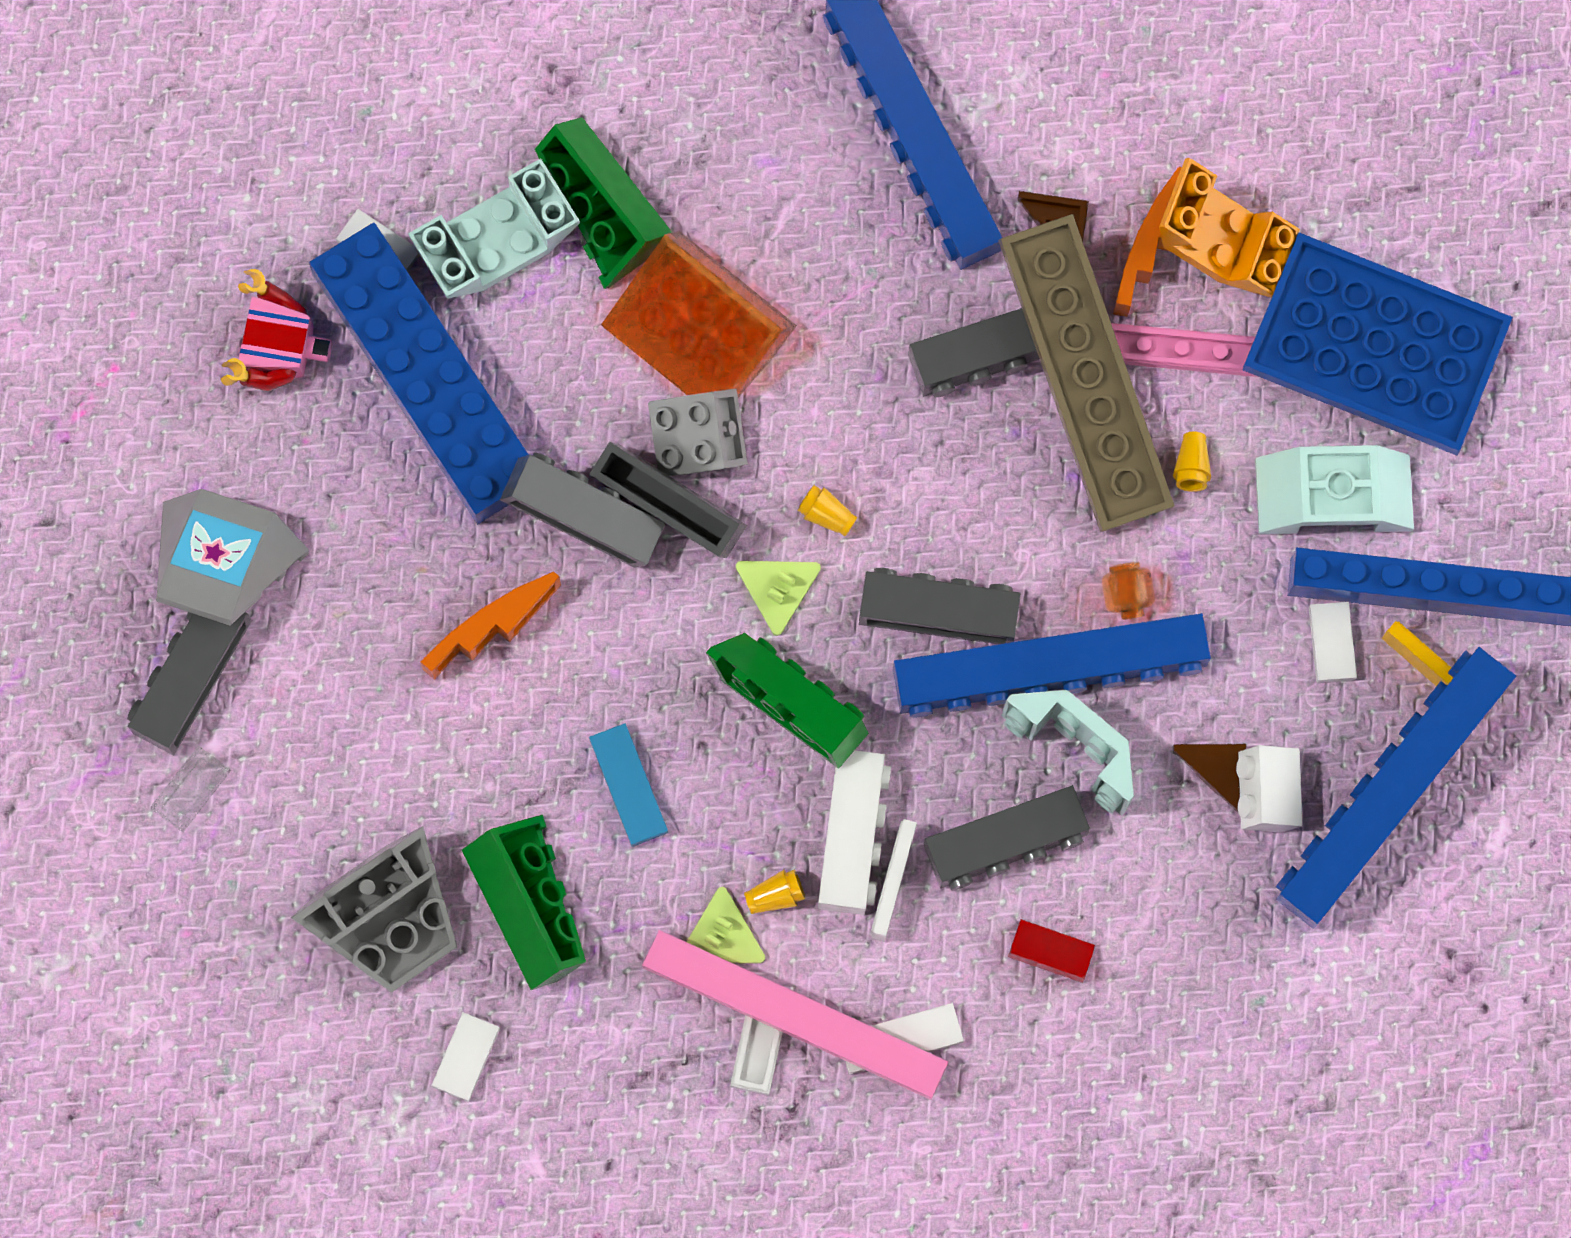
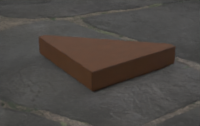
M1019 191L1018 202L1037 226L1073 214L1083 242L1089 201Z
M1174 744L1172 747L1173 754L1182 759L1211 790L1220 795L1238 812L1240 784L1236 766L1239 759L1238 752L1246 750V744Z

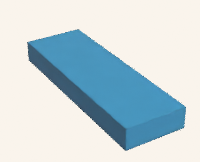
M626 723L590 736V743L631 847L667 834L668 829Z

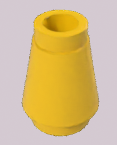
M1191 431L1183 434V441L1173 472L1176 486L1181 490L1189 492L1202 491L1207 488V482L1211 480L1206 435L1201 432Z
M815 485L811 487L797 511L805 515L804 520L840 533L843 536L847 535L857 519L825 487L820 489Z
M783 869L751 888V890L744 892L751 914L797 907V902L806 899L796 870L786 872Z

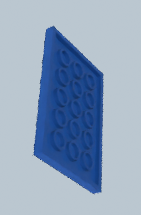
M1298 233L1242 370L1458 456L1513 317L1310 236Z

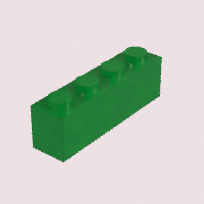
M582 117L555 124L534 149L538 158L542 159L580 221L578 227L587 243L583 248L589 260L595 259L602 273L598 278L604 289L611 287L650 259L673 234Z
M743 633L708 649L706 654L724 684L838 769L869 734L862 721L865 716L857 707L850 702H846L844 705L834 699L835 693L820 680L812 683L804 677L806 672L796 662L789 658L784 662L777 657L776 649L765 639L759 637L756 641L746 633Z
M543 814L489 829L462 849L467 863L530 990L558 982L586 963L573 915L566 913L563 904L564 897L567 895L563 881L556 880L551 862L556 860L553 847L546 844L542 830L546 828Z

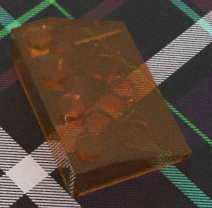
M680 231L663 236L601 324L602 327L686 395L737 388L738 398L777 354L797 326Z

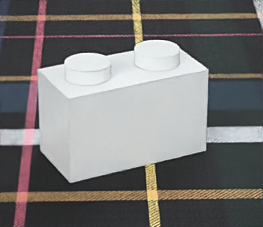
M1258 745L1238 752L1239 759L1236 771L1240 784L1238 813L1241 817V829L1282 833L1301 827L1300 749Z

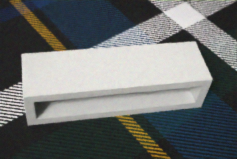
M854 750L839 769L835 767L818 909L865 915L866 905H874L877 882L869 881L871 866L879 867L882 844L874 842L876 827L884 828L886 805L879 804L880 789L888 790L891 766H884L885 754Z

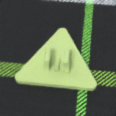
M738 561L736 563V570L772 634L779 636L818 576L821 566L817 562Z
M719 887L692 931L687 943L734 964L763 963L765 961V954L727 889Z

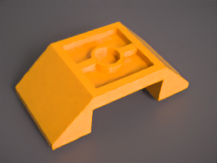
M1185 158L1159 226L1163 247L1219 283L1272 297L1300 229L1273 211L1253 214L1213 188L1217 179L1216 174L1193 159Z

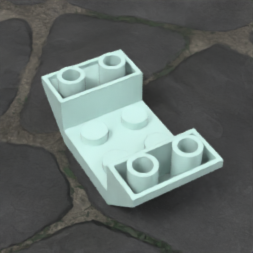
M541 158L508 176V188L448 222L440 215L408 233L447 299L482 292L548 255L580 224L578 217Z
M1378 445L1296 447L1255 458L1259 534H1297L1301 526L1374 525V532L1414 530L1409 454Z
M1068 690L1011 694L1006 700L1002 717L1006 719L1004 722L1006 728L1017 737L1022 738L1025 735L1032 741L1051 718L1056 721L1054 727L1063 736L1070 740L1075 737L1086 746L1084 751L1092 760L1100 765L1104 762L1108 764L1098 776L1092 792L1097 795L1094 799L1103 809L1109 813L1116 811L1122 816L1134 797L1129 741Z

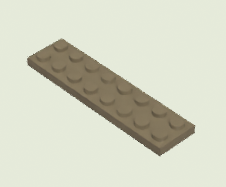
M1073 214L999 239L1003 256L1100 532L1174 507L1173 499Z

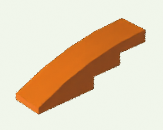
M1180 166L1156 197L1138 230L1121 277L1113 315L1128 317L1135 282L1149 284L1153 272L1156 249L1167 250L1163 247L1159 226L1182 167Z
M553 571L513 589L481 608L451 631L420 661L422 669L435 680L460 651L473 661L497 633L508 642H511L561 586L560 576Z

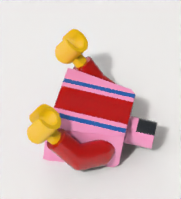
M257 269L244 271L246 275L252 277L253 286L240 283L238 288L245 294L257 292V297L251 298L239 359L231 358L221 364L222 367L230 368L234 376L225 375L221 378V382L226 386H230L240 381V384L262 391H271L292 383L294 378L303 377L307 359L328 362L332 350V340L312 336L314 325L311 317L308 316L307 310L286 291L269 281H265L261 271Z

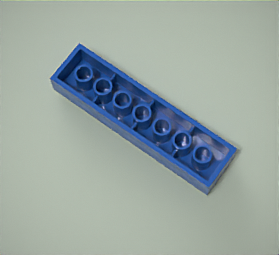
M375 222L311 260L309 265L312 275L477 525L507 507L509 504L501 501L500 498L518 458L529 454Z
M1478 647L1473 654L1467 650L1464 651L1448 672L1453 677L1448 685L1442 681L1439 682L1423 703L1429 708L1422 716L1417 711L1399 733L1404 738L1401 744L1397 747L1391 742L1374 765L1380 769L1374 777H1371L1368 773L1365 774L1350 793V796L1355 799L1352 805L1347 808L1341 804L1325 825L1331 830L1324 840L1316 835L1300 856L1306 861L1299 871L1292 866L1277 884L1276 888L1281 893L1276 900L1312 929L1318 925L1517 677L1481 647Z

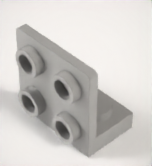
M737 388L655 400L648 403L657 469L665 474L676 476L748 465Z

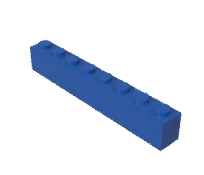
M826 0V11L822 15L826 28L831 35L837 34L842 43V46H839L841 56L848 67L854 66L859 76L856 79V83L864 99L870 98L876 108L873 111V115L878 127L882 132L887 130L893 140L890 143L891 151L899 164L905 163L910 175H907V180L914 195H921L927 207L924 208L925 216L933 229L939 228L944 238L941 241V245L950 262L955 260L960 270L1001 252L998 240L1003 237L878 0Z
M1296 547L1290 559L1287 596L1571 627V577Z
M1203 613L894 660L893 674L900 714L909 713L910 717L917 718L933 714V709L948 707L950 712L967 710L972 707L971 703L987 701L988 706L1002 705L1006 703L1011 694L1046 692L1059 689L1068 690L1074 694L1087 690V685L1102 683L1103 688H1113L1126 684L1125 679L1137 677L1141 678V682H1152L1163 679L1164 673L1179 671L1180 676L1195 675L1203 671L1202 667H1207L1211 656Z

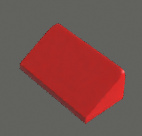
M1020 919L1008 957L1083 983L1095 945Z

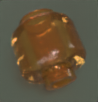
M1139 561L1109 566L1110 572L1106 573L1102 578L1107 610L1112 613H1121L1122 620L1145 616L1144 609L1151 607L1155 602L1150 570L1140 567Z

